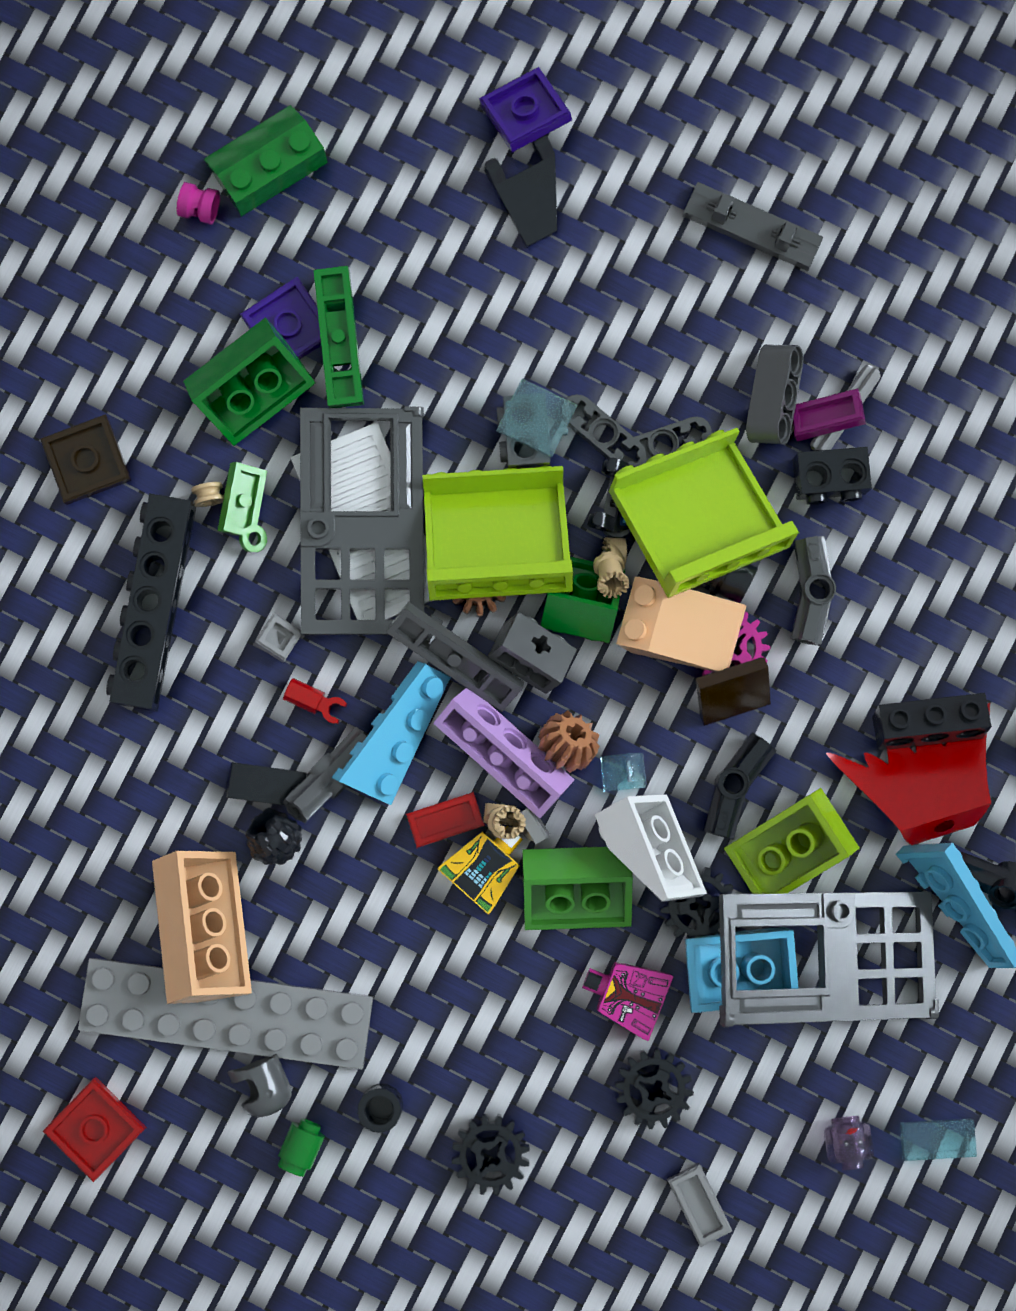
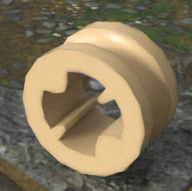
M208 482L192 487V494L197 496L194 506L208 507L223 503L224 495L220 494V490L223 488L222 482Z

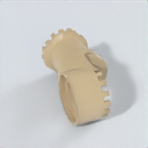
M605 537L603 544H606V546H602L605 552H602L600 556L595 558L593 568L594 572L599 576L597 587L600 593H603L604 597L608 596V598H611V596H614V598H617V595L621 596L622 592L626 593L629 588V579L623 573L627 558V544L625 538Z
M485 803L483 823H487L488 829L497 838H516L524 831L526 818L516 808L517 806ZM502 824H504V825H510V826H512V827H507V828H506V831H505V827H504V826H501V825H502Z

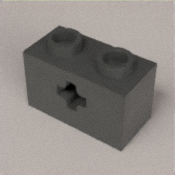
M518 612L503 624L488 658L547 694L562 683L577 649L568 644L560 635L552 634L538 625L537 621L532 617Z

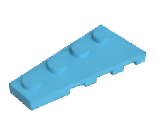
M417 661L391 696L393 701L385 713L377 715L371 723L374 728L363 743L357 742L350 752L352 757L343 769L338 768L332 779L392 805L450 677L425 663Z
M938 843L903 846L896 853V856L903 864L908 861L919 873L915 879L924 889L929 886L942 901L938 907L947 917L949 916L963 926L960 933L989 968H1016V947L1014 941L1007 934L997 917L996 911L989 904L980 889L978 881L971 874L962 859L961 853L954 844Z

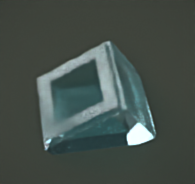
M642 753L600 757L604 792L646 788L644 756Z

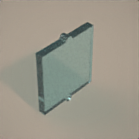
M522 378L511 401L506 402L507 410L497 428V432L552 458L562 436L568 434L567 426L577 408V404Z

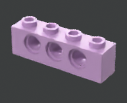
M467 688L451 700L433 723L538 818H541L575 780L562 768L556 770L555 762L552 760L545 761L546 754L539 750L538 746L493 706Z

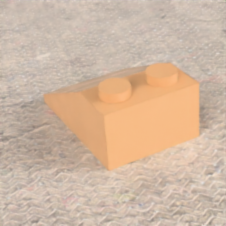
M635 576L616 644L630 653L717 672L730 668L746 605L691 589L668 598L659 581Z

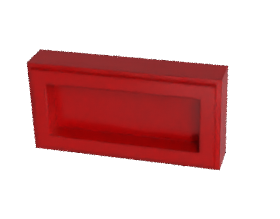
M474 792L406 814L417 848L484 826Z

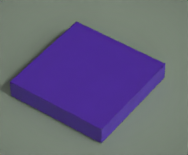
M539 67L479 98L481 107L511 152L572 121L571 112Z
M295 277L240 314L249 330L266 317L286 340L299 360L321 346L317 304L298 277Z

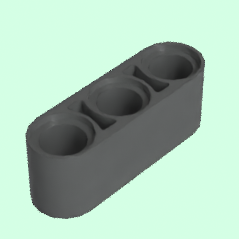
M765 344L760 350L746 423V435L751 443L786 444L790 438L804 360L802 349L798 345Z

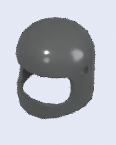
M277 1054L273 1055L274 1057H264L241 1068L227 1071L232 1084L246 1080L250 1089V1097L241 1105L244 1111L252 1117L260 1118L272 1115L280 1111L290 1101L291 1087Z

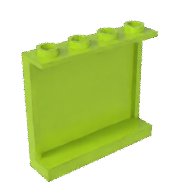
M738 428L727 432L718 430L709 435L706 440L696 444L694 442H687L668 455L660 453L648 459L645 464L633 467V465L626 466L615 474L608 492L668 598L788 549L799 533L793 521L785 524L781 523L737 448L735 440L740 432Z
M540 466L538 468L522 469L506 468L504 470L491 471L472 470L459 473L437 472L422 475L429 601L573 592V570L569 551L563 466Z

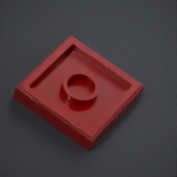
M95 1077L43 1132L94 1182L147 1127Z

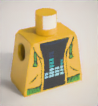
M481 832L441 864L438 870L489 915L520 866L509 855L523 839L518 835L514 839L496 837L492 841Z

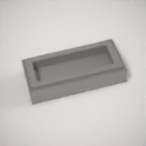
M699 1163L667 1179L700 1247L732 1232L730 1224Z

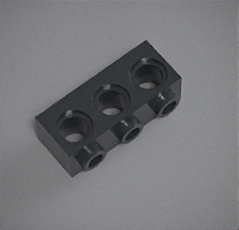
M985 693L878 705L872 716L878 751L983 739L992 727Z

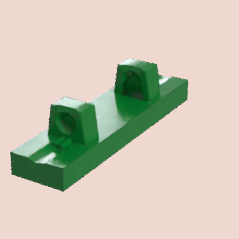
M348 266L313 270L328 407L342 408L364 405L350 269ZM351 364L350 369L347 371H339L334 368V366Z

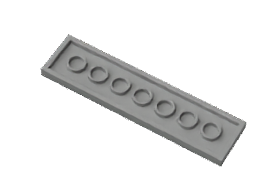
M89 958L78 1031L274 1057L273 1055L277 1054L278 1058L363 1070L374 996L250 979L252 993L248 995L198 1003L167 1004L163 967Z

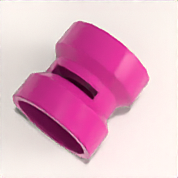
M184 182L178 195L177 216L187 219L194 216L198 217L203 223L213 224L219 209L220 192L211 188L203 191L198 189L196 184Z

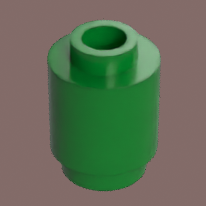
M301 1118L300 1123L292 1122L278 1154L280 1157L278 1166L291 1174L304 1177L307 1169H312L325 1138V1135L319 1132L321 1126L304 1118Z

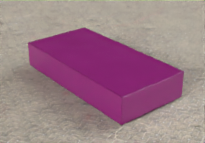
M858 388L796 404L793 419L794 434L797 441L866 424L861 394Z

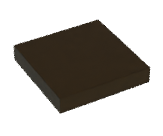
M106 414L40 439L62 500L66 505L132 481Z
M764 657L696 679L699 712L704 726L771 704L769 668Z

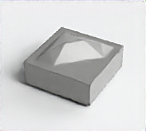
M273 613L253 644L283 663L301 637V630Z
M526 808L520 812L526 818V826L522 833L527 839L534 841L537 845L549 837V832L542 820L530 809Z

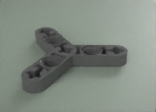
M572 395L562 405L561 415L565 424L607 460L613 457L623 460L624 453L616 448L614 454L609 451L616 445L621 436L624 439L620 445L628 452L632 449L637 451L636 459L638 462H628V464L635 467L645 464L648 459L660 454L653 448V441L658 436H666L671 440L672 450L664 454L668 455L679 448V440L674 432L676 430H679V437L687 435L691 430V426L695 425L697 430L703 429L704 431L700 437V442L706 440L712 434L708 421L696 416L633 437L583 395ZM581 404L584 406L583 414L589 420H591L593 414L598 417L591 423L588 431L583 429L586 426V421L580 416L574 419L570 417L571 409L569 406L578 407ZM600 425L609 426L614 434L612 440L606 443L597 441L593 434L596 427ZM694 437L684 439L682 445L687 442H694L695 444L698 442H696ZM611 476L609 480L608 491L614 479V477ZM607 491L604 513L615 517L617 507L610 508V503L615 504ZM630 529L611 533L603 531L607 537L626 538L631 533Z

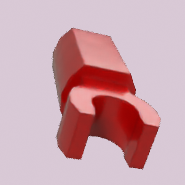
M295 678L291 679L283 696V700L313 714H316L318 711L321 712L323 717L332 724H339L340 720L330 715V708L336 704L345 708L348 705L339 697L325 698V692Z

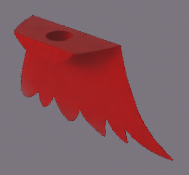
M988 703L987 705L990 715V703ZM987 734L983 739L946 743V746H943L942 743L916 746V753L909 747L887 750L888 764L872 754L864 753L868 767L841 756L826 753L830 760L895 824L905 841L911 845L974 826L983 817L992 803L987 782Z

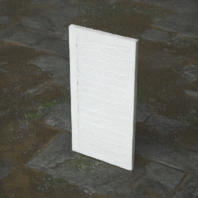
M373 422L371 425L331 440V511H391L390 451L378 422ZM299 453L290 458L300 479ZM423 533V537H424V604H427V603H429V602H431V601H429V592H428V583H427V548H426V538H425V535H424V533ZM329 550L341 579V550ZM350 550L351 580L375 579V550ZM384 550V579L409 580V550ZM408 589L384 590L385 620L397 616L404 606L410 602V591ZM350 590V603L357 620H375V590Z

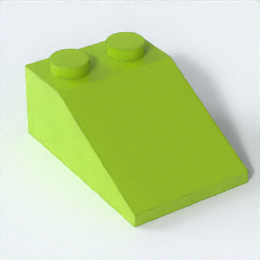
M819 788L729 844L724 850L752 894H788L848 858L860 847L822 788Z

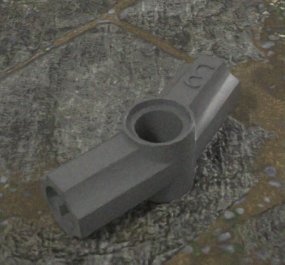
M814 536L793 542L801 587L799 590V604L790 639L808 645L821 646L831 601L836 593V584L831 577L825 536ZM811 583H819L825 588L826 595L824 599H816L810 594L809 587Z
M357 727L331 753L325 754L308 772V777L284 799L283 804L293 818L305 824L330 798L332 800L335 799L348 786L332 779V776L338 768L343 769L352 757L350 752L357 742L363 743L367 736Z

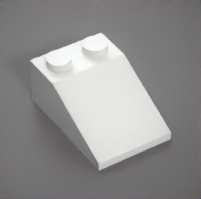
M667 795L627 796L595 814L599 825V833L606 842L607 848L661 901L701 897L707 894Z

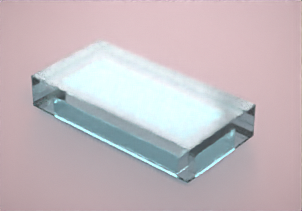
M971 1118L900 1122L902 1159L904 1161L977 1157L974 1120Z

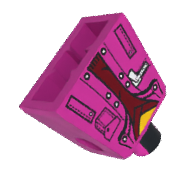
M614 962L609 975L589 968L582 988L601 996L596 1008L598 1012L642 1039L649 1041L673 976L662 971Z

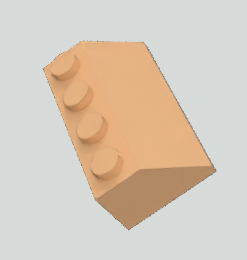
M175 851L153 860L167 1004L198 1003L251 994L236 852Z

